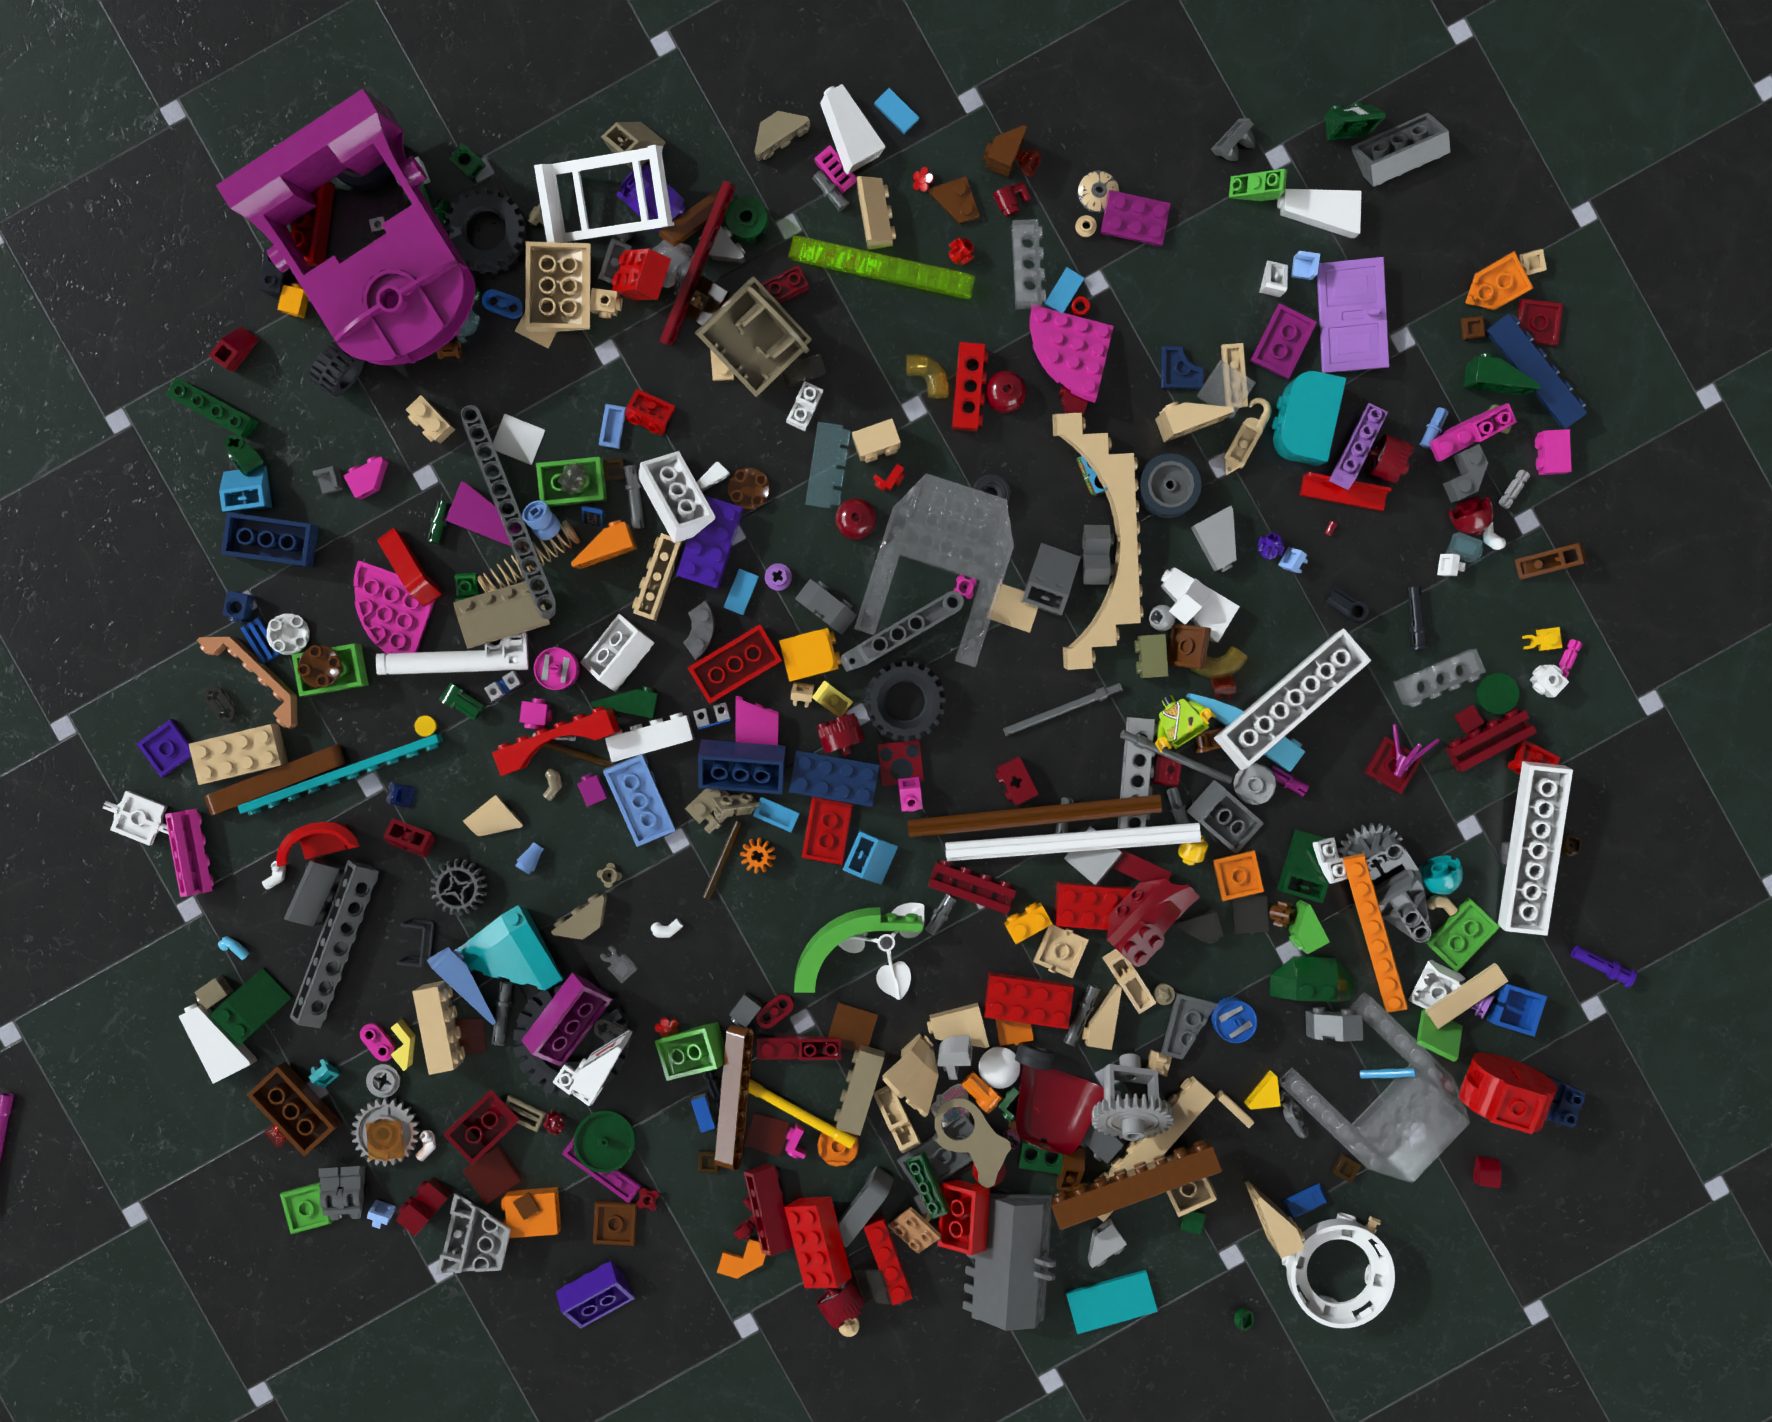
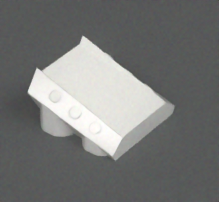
M1430 960L1427 962L1409 1001L1428 1009L1463 985L1466 978L1459 972L1457 973Z

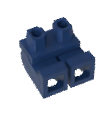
M1550 1078L1556 1084L1557 1092L1553 1099L1556 1102L1552 1101L1546 1119L1574 1128L1578 1120L1580 1108L1584 1103L1586 1092Z

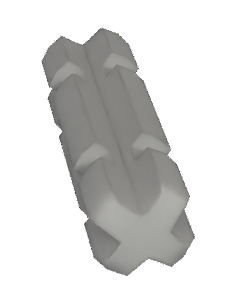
M1525 470L1518 471L1515 476L1516 479H1513L1505 491V495L1499 500V504L1502 507L1509 508L1512 505L1513 499H1516L1524 483L1530 477L1528 472Z

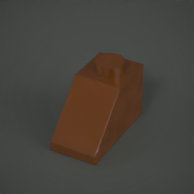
M1077 1148L1070 1155L1064 1154L1061 1174H1058L1056 1189L1073 1191L1075 1190L1074 1187L1080 1184L1085 1171L1086 1149Z

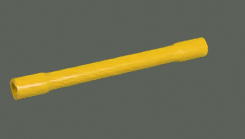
M750 1079V1094L771 1103L830 1136L845 1147L852 1148L856 1137L836 1129L834 1126Z

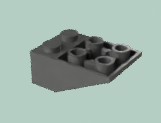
M1041 543L1020 602L1061 616L1081 557Z

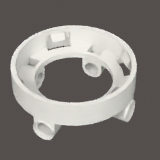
M1338 1213L1336 1219L1316 1223L1303 1232L1305 1237L1303 1245L1305 1249L1282 1258V1265H1285L1287 1268V1280L1290 1290L1301 1308L1317 1322L1334 1328L1356 1327L1376 1317L1387 1305L1395 1283L1394 1264L1389 1251L1381 1240L1367 1227L1359 1224L1354 1216L1345 1213ZM1371 1238L1377 1243L1375 1246L1381 1254L1380 1257H1378L1376 1250L1368 1241ZM1334 1239H1344L1356 1243L1365 1251L1370 1263L1365 1271L1366 1287L1358 1296L1345 1302H1337L1335 1299L1327 1296H1318L1311 1289L1307 1279V1264L1312 1253L1321 1244ZM1298 1284L1305 1297L1309 1300L1307 1303L1304 1297L1302 1296L1301 1292L1298 1293ZM1369 1300L1373 1305L1370 1308L1368 1307L1360 1312L1359 1315H1353L1352 1311L1361 1308Z

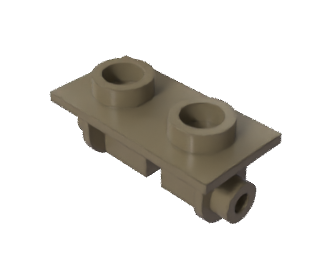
M751 793L713 798L714 803L717 805V808L714 809V815L719 818L733 816L734 810L736 816L752 814L755 811V807H759V803Z

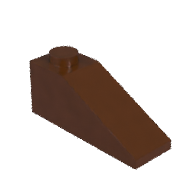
M1582 542L1515 559L1520 580L1588 562Z

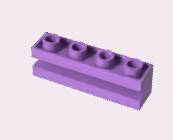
M1368 403L1329 479L1330 482L1349 490L1357 478L1388 414L1387 411Z

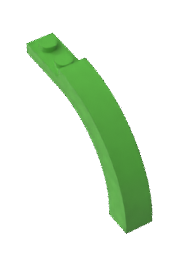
M880 907L855 910L830 921L811 938L803 950L795 973L794 993H815L816 979L823 961L841 942L855 935L871 931L923 932L922 916L914 913H908L906 916L895 913L881 915Z

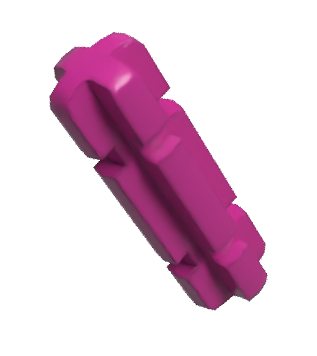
M1575 639L1569 641L1568 650H1565L1559 663L1560 669L1563 672L1561 675L1566 679L1569 675L1568 670L1572 668L1578 655L1576 652L1580 651L1582 643Z

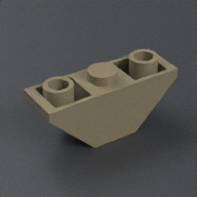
M777 111L760 122L754 151L756 159L760 161L761 159L766 160L774 154L773 151L779 147L784 148L791 143V139L797 135L800 137L807 133L810 127L808 117Z
M596 893L588 899L590 904L584 908L581 905L571 911L572 917L567 920L563 917L553 924L556 928L551 933L556 936L581 940L586 938L603 925L607 894L603 893L600 896Z

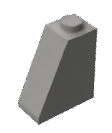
M1229 506L1191 527L1214 571L1220 569L1221 572H1224L1233 567L1231 563L1237 560L1233 508Z

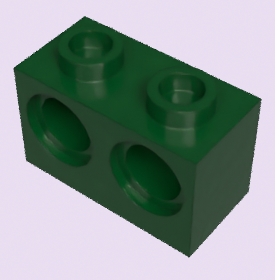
M1021 1139L1018 1165L1019 1168L1061 1174L1064 1154L1057 1153L1055 1159L1049 1160L1046 1156L1050 1151L1043 1150ZM1039 1144V1145H1040V1146H1042V1147H1045V1148H1048V1149H1051V1148H1050V1147H1048V1146H1045V1145H1042V1144ZM1030 1148L1037 1150L1036 1154L1032 1157L1026 1155V1151Z

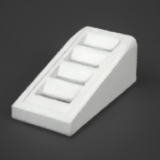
M715 462L696 483L701 492L731 474L719 462Z

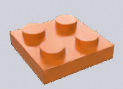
M1254 850L1213 859L1222 901L1264 892Z

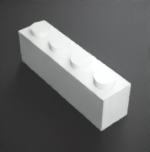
M681 712L670 715L671 720L663 722L662 718L650 721V726L642 727V724L631 726L629 732L622 733L621 729L620 732L610 735L605 740L611 762L694 740L695 737L689 716H683Z

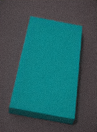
M1146 1269L1066 1292L1077 1334L1158 1312Z

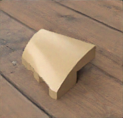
M498 794L463 821L477 836L521 828L524 825L512 810L510 811Z

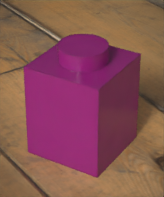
M593 773L581 777L582 782L577 783L587 807L609 797L599 774L595 776Z

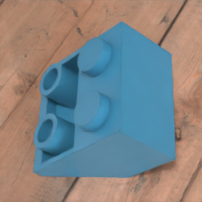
M266 466L259 467L246 476L239 470L223 472L219 489L222 512L241 513L272 508Z
M859 830L843 870L862 879L882 885L898 846L863 830Z

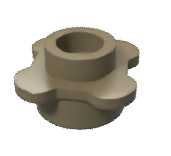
M608 863L603 870L597 872V877L601 878L605 887L610 888L615 881L622 879V873L615 869L614 863Z

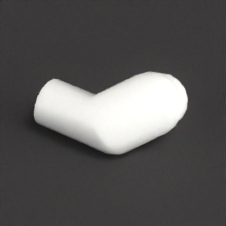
M1492 522L1483 533V541L1491 548L1499 550L1505 547L1506 540L1494 533Z

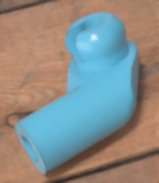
M229 936L223 937L218 943L221 950L227 951L229 948L241 960L245 959L250 953L239 942Z

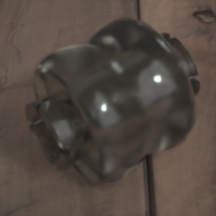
M576 462L573 465L566 464L563 473L558 478V483L562 485L560 489L571 495L574 492L581 493L584 484L589 478V475L584 472L586 468Z

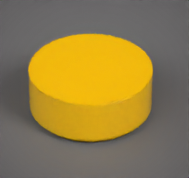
M421 716L415 722V731L420 736H431L437 730V722L431 716Z

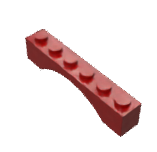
M604 706L593 709V714L585 716V713L573 717L574 721L568 724L566 720L554 724L555 729L548 731L547 728L536 731V736L529 738L528 735L517 738V743L513 745L510 742L499 745V750L492 752L500 775L503 776L527 767L536 752L546 743L557 737L575 735L598 740L620 732L612 708L605 709Z

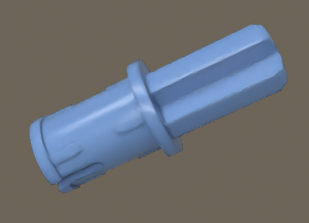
M1440 407L1436 409L1430 424L1426 425L1427 430L1419 444L1420 446L1432 450L1429 442L1437 438L1439 433H1442L1441 428L1448 416L1446 409Z

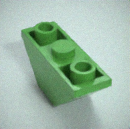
M1287 169L1231 176L1229 198L1253 201L1279 199L1285 192Z

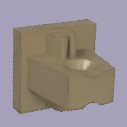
M540 203L529 214L528 224L537 226L540 223L544 226Z

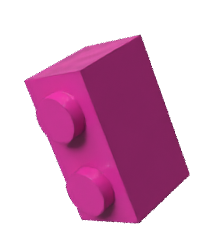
M1570 429L1548 430L1537 433L1535 438V447L1538 449L1536 469L1539 470V475L1572 472Z

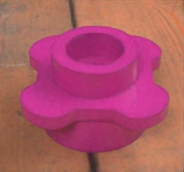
M958 576L956 579L957 586L954 591L966 596L967 599L974 596L973 588L977 584L976 580L973 578L969 580L963 576Z

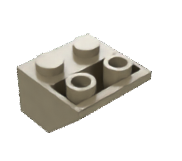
M616 122L601 136L613 154L644 149L651 145L664 146L666 144L662 138L642 122ZM648 160L640 161L641 167H642ZM631 162V163H625L627 166H629V167L633 170V163H632V162Z

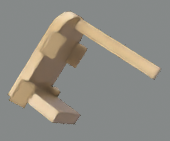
M1370 1216L1369 1222L1365 1227L1376 1233L1377 1229L1375 1228L1377 1224H1381V1221Z

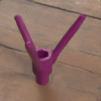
M1393 724L1397 760L1395 765L1397 768L1394 775L1402 777L1404 771H1407L1415 760L1429 751L1440 740L1438 738L1421 751L1419 749L1422 745L1419 743L1407 757L1401 754L1397 724Z

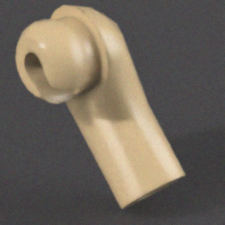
M1433 895L1426 901L1429 909L1443 908L1450 916L1458 911V908L1445 895Z

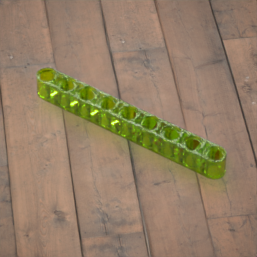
M793 236L788 256L789 259L797 262L964 299L971 298L975 276L801 236Z

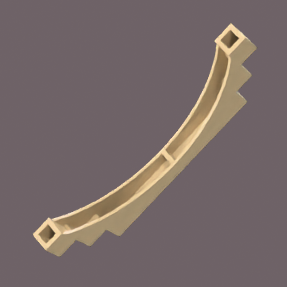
M1082 413L1052 415L1053 436H1060L1073 446L1095 471L1103 488H1108L1105 490L1114 518L1116 555L1114 575L1111 578L1107 594L1097 614L1084 632L1069 647H1063L1065 669L1093 668V663L1096 660L1095 651L1092 650V647L1117 646L1116 640H1119V629L1116 628V625L1141 623V618H1143V606L1140 605V597H1142L1143 590L1142 585L1139 584L1142 567L1138 563L1141 545L1140 542H1137V534L1140 533V523L1136 518V513L1139 512V501L1136 500L1135 492L1138 491V480L1135 479V470H1137L1138 463L1134 453L1109 454L1112 442L1111 438L1108 437V433L1083 434L1086 423Z

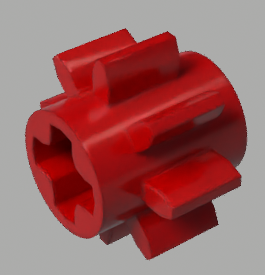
M959 237L949 244L951 248L949 257L954 263L964 265L974 258L972 254L974 245L967 238L961 239Z

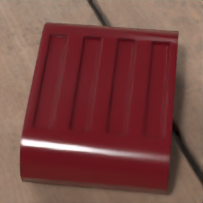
M1156 753L1152 784L1178 787L1181 764Z

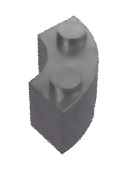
M704 601L688 613L692 621V629L689 637L683 643L695 660L700 659L707 652L714 637L715 618L707 601Z

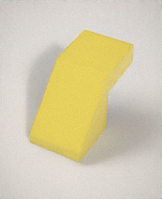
M402 1019L393 1025L391 1029L402 1041L403 1045L393 1052L391 1056L402 1070L405 1071L413 1063L415 1034Z

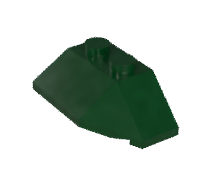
M1293 956L1270 974L1269 996L1298 1001L1340 1002L1353 999L1354 978L1335 957Z

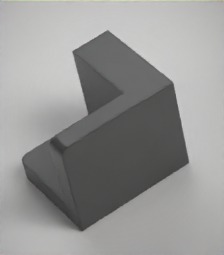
M331 466L313 471V475L319 479L322 494L345 490L340 469Z

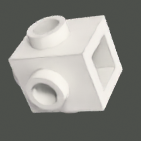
M1556 665L1538 666L1532 673L1534 676L1530 679L1534 684L1533 688L1539 694H1544L1547 697H1556L1569 683L1561 675L1563 673L1562 670Z

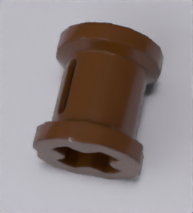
M455 339V342H448L437 351L438 358L443 359L444 357L451 356L461 358L462 347L460 340Z

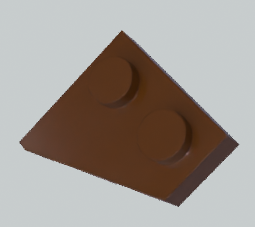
M966 176L928 190V194L946 212L950 213L959 225L980 217Z

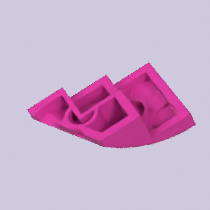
M736 696V742L778 745L779 712L764 708L758 703L753 705L743 701L742 697Z

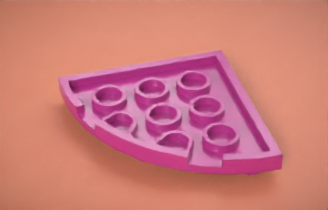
M1032 305L1029 329L1033 341V349L1041 365L1057 383L1060 382L1070 389L1072 394L1095 403L1114 326Z
M358 561L354 575L355 606L366 633L386 654L418 652L435 600L424 607L409 594L396 573Z

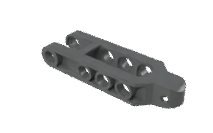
M950 591L844 653L840 658L841 664L846 672L870 664L957 613L963 607V596L957 591ZM950 597L956 598L958 602L957 607H949L947 599ZM914 618L919 619L922 623L921 628L913 629L910 621ZM893 630H902L904 637L901 640H895L892 637ZM878 639L883 640L886 644L885 649L882 651H877L873 646L874 642ZM851 658L855 659L854 664H850L849 660Z

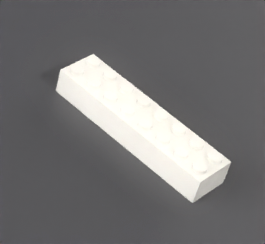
M1343 628L1296 666L1216 735L1214 739L1240 770L1250 767L1365 667L1371 659Z
M1522 761L1498 925L1505 931L1548 935L1573 769L1565 765Z

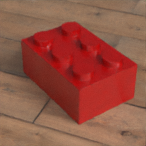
M651 249L626 250L619 258L620 266L618 272L613 276L611 291H617L618 294L632 300H658L671 258Z
M958 1179L941 1183L942 1192L951 1211L939 1216L938 1232L941 1234V1237L938 1240V1246L968 1255H975L986 1251L990 1187L985 1188L982 1185Z

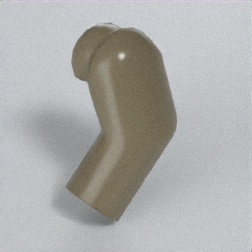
M548 769L545 777L548 780L549 787L543 796L552 801L561 789L562 781L558 771Z

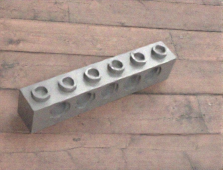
M1127 717L1126 731L1135 735L1143 733L1148 741L1153 742V736H1157L1158 725L1155 724V719ZM1125 740L1120 799L1135 796H1151L1152 786H1149L1150 778L1154 776V766L1151 765V759L1155 757V752L1146 748L1140 749L1134 746V743ZM1139 754L1144 757V763L1141 766H1137L1134 763L1135 757ZM1137 775H1140L1143 779L1139 787H1135L1132 783L1133 778ZM1150 814L1118 817L1117 829L1130 828L1129 821L1133 817L1139 819V825L1136 828L1146 827V820L1150 819Z

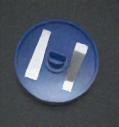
M1237 997L1223 998L1211 1013L1213 1028L1228 1042H1244L1256 1030L1257 1017L1254 1010L1245 1001Z

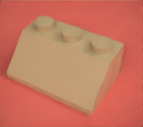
M858 176L857 189L867 248L872 250L893 246V239H896L894 226L890 227L889 219L893 217L891 205L887 206L886 198L889 197L887 184L883 185L882 178Z

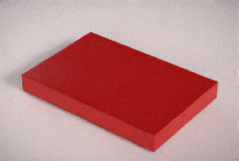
M812 796L802 858L843 865L853 803Z

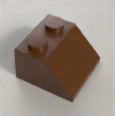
M1022 125L1000 134L994 138L993 143H988L983 158L986 161L985 169L1008 178L1023 143L1027 126Z

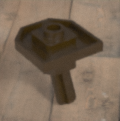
M704 276L700 277L685 315L703 325L724 305L723 303L727 300L730 292Z

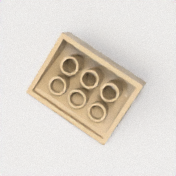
M526 242L525 327L528 332L590 329V243Z

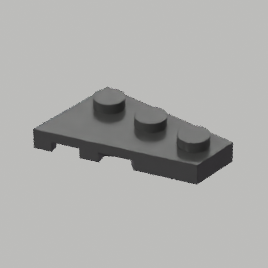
M1176 992L1161 1054L1183 1059L1218 1003Z

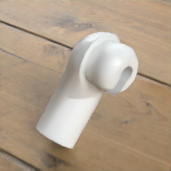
M276 861L271 864L272 876L262 881L266 890L284 880L286 865L277 867Z
M675 919L668 926H662L659 922H656L651 926L652 934L655 937L670 938L683 927V924L679 919Z
M425 1130L420 1134L423 1147L415 1156L421 1162L436 1148L435 1135L430 1130Z

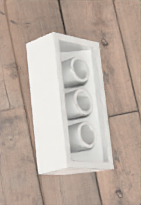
M679 451L640 463L638 478L674 543L694 537L715 519L713 511Z

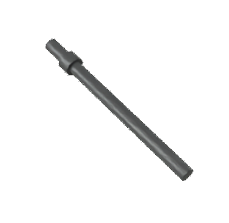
M1118 683L1105 689L1104 687L1095 690V693L1003 728L1005 736L1097 700L1100 702L1106 700L1108 696L1123 691L1122 686Z
M1125 730L1120 734V738L1134 743V746L1140 749L1146 748L1226 784H1231L1233 778L1167 748H1163L1162 753H1160L1156 744L1148 741L1147 737L1140 734L1135 735Z

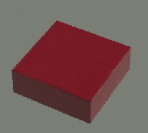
M1470 705L1454 715L1464 734L1469 733L1484 723L1474 705Z

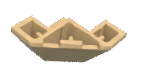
M919 1033L901 1050V1059L883 1074V1081L899 1098L902 1099L905 1096L907 1098L906 1103L926 1117L930 1110L939 1074L932 1047L934 1044L927 1036L923 1037Z

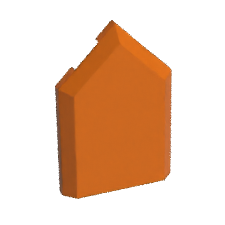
M1515 251L1475 273L1465 302L1466 304L1496 310L1533 289Z

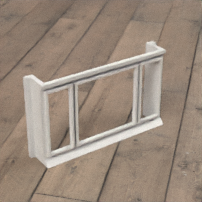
M651 145L644 149L555 164L534 165L547 242L562 243L674 226L662 158L663 146ZM649 159L659 218L649 220L640 161ZM632 162L641 222L589 229L580 171ZM572 172L582 231L565 233L556 175Z

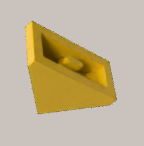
M1270 1070L1244 1103L1251 1110L1281 1106L1278 1077Z

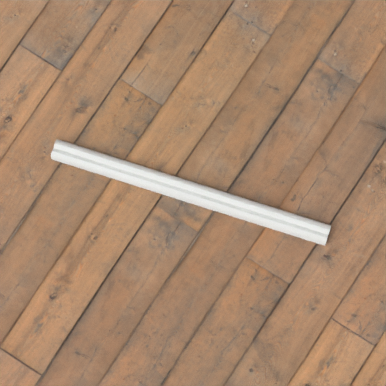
M1199 823L957 841L946 842L945 845L947 861L1193 843L1201 842Z

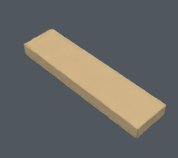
M1493 963L1430 1006L1425 1012L1436 1028L1439 1029L1507 983L1508 980L1499 966Z

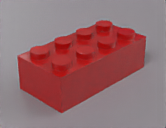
M759 624L689 666L688 670L708 703L712 704L783 660L763 626Z
M1057 881L1054 924L1062 927L1108 930L1110 913L1135 887L1096 886L1094 884Z
M989 972L983 1014L985 1018L1068 1029L1074 987L1071 983Z
M832 1197L798 1198L785 1206L784 1209L804 1287L838 1288L851 1279L852 1276Z

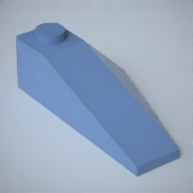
M447 947L430 957L427 962L431 968L486 1020L494 1025L496 1022L467 965L463 961L464 955L457 949L452 951Z

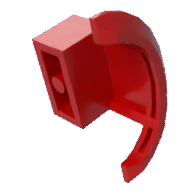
M338 821L332 823H310L297 828L282 841L277 851V867L288 864V854L294 844L301 843L305 860L359 847L360 845L355 835L347 829L346 823L341 825L338 824Z

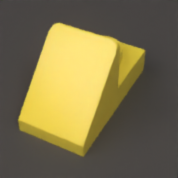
M826 681L822 683L812 696L814 700L838 717H842L853 703L852 700Z

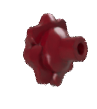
M551 1110L550 1113L546 1114L543 1126L546 1129L548 1128L547 1132L549 1134L552 1133L558 1136L559 1133L563 1132L565 1119L560 1112L557 1113L555 1110Z

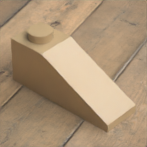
M1115 984L1089 1019L1087 1027L1083 1029L1082 1039L1085 1040V1044L1089 1047L1112 1050L1122 987L1119 984Z

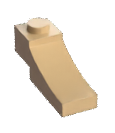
M888 1085L873 1093L875 1100L899 1150L905 1153L921 1145V1141L899 1097Z

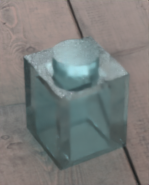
M1461 532L1455 533L1446 554L1460 555V559L1467 562L1476 561L1482 555L1483 547L1481 546L1483 541Z

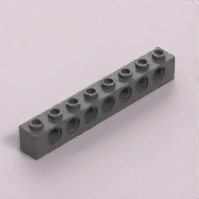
M351 860L347 861L290 1014V1018L297 1025L321 1028L322 1023L327 1017V1010L334 998L336 985L341 979V972L349 958V951L356 939L358 926L363 920L364 910L371 899V891L378 880L379 871L371 865Z

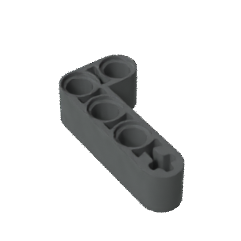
M878 1166L872 1170L863 1189L838 1219L842 1241L846 1248L879 1208L892 1187L894 1177Z

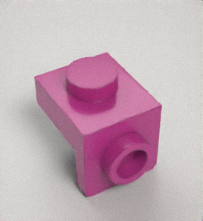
M799 1123L796 1124L795 1128L791 1127L786 1136L788 1142L785 1150L793 1158L799 1159L800 1157L804 1159L807 1151L797 1146L804 1132L805 1126Z

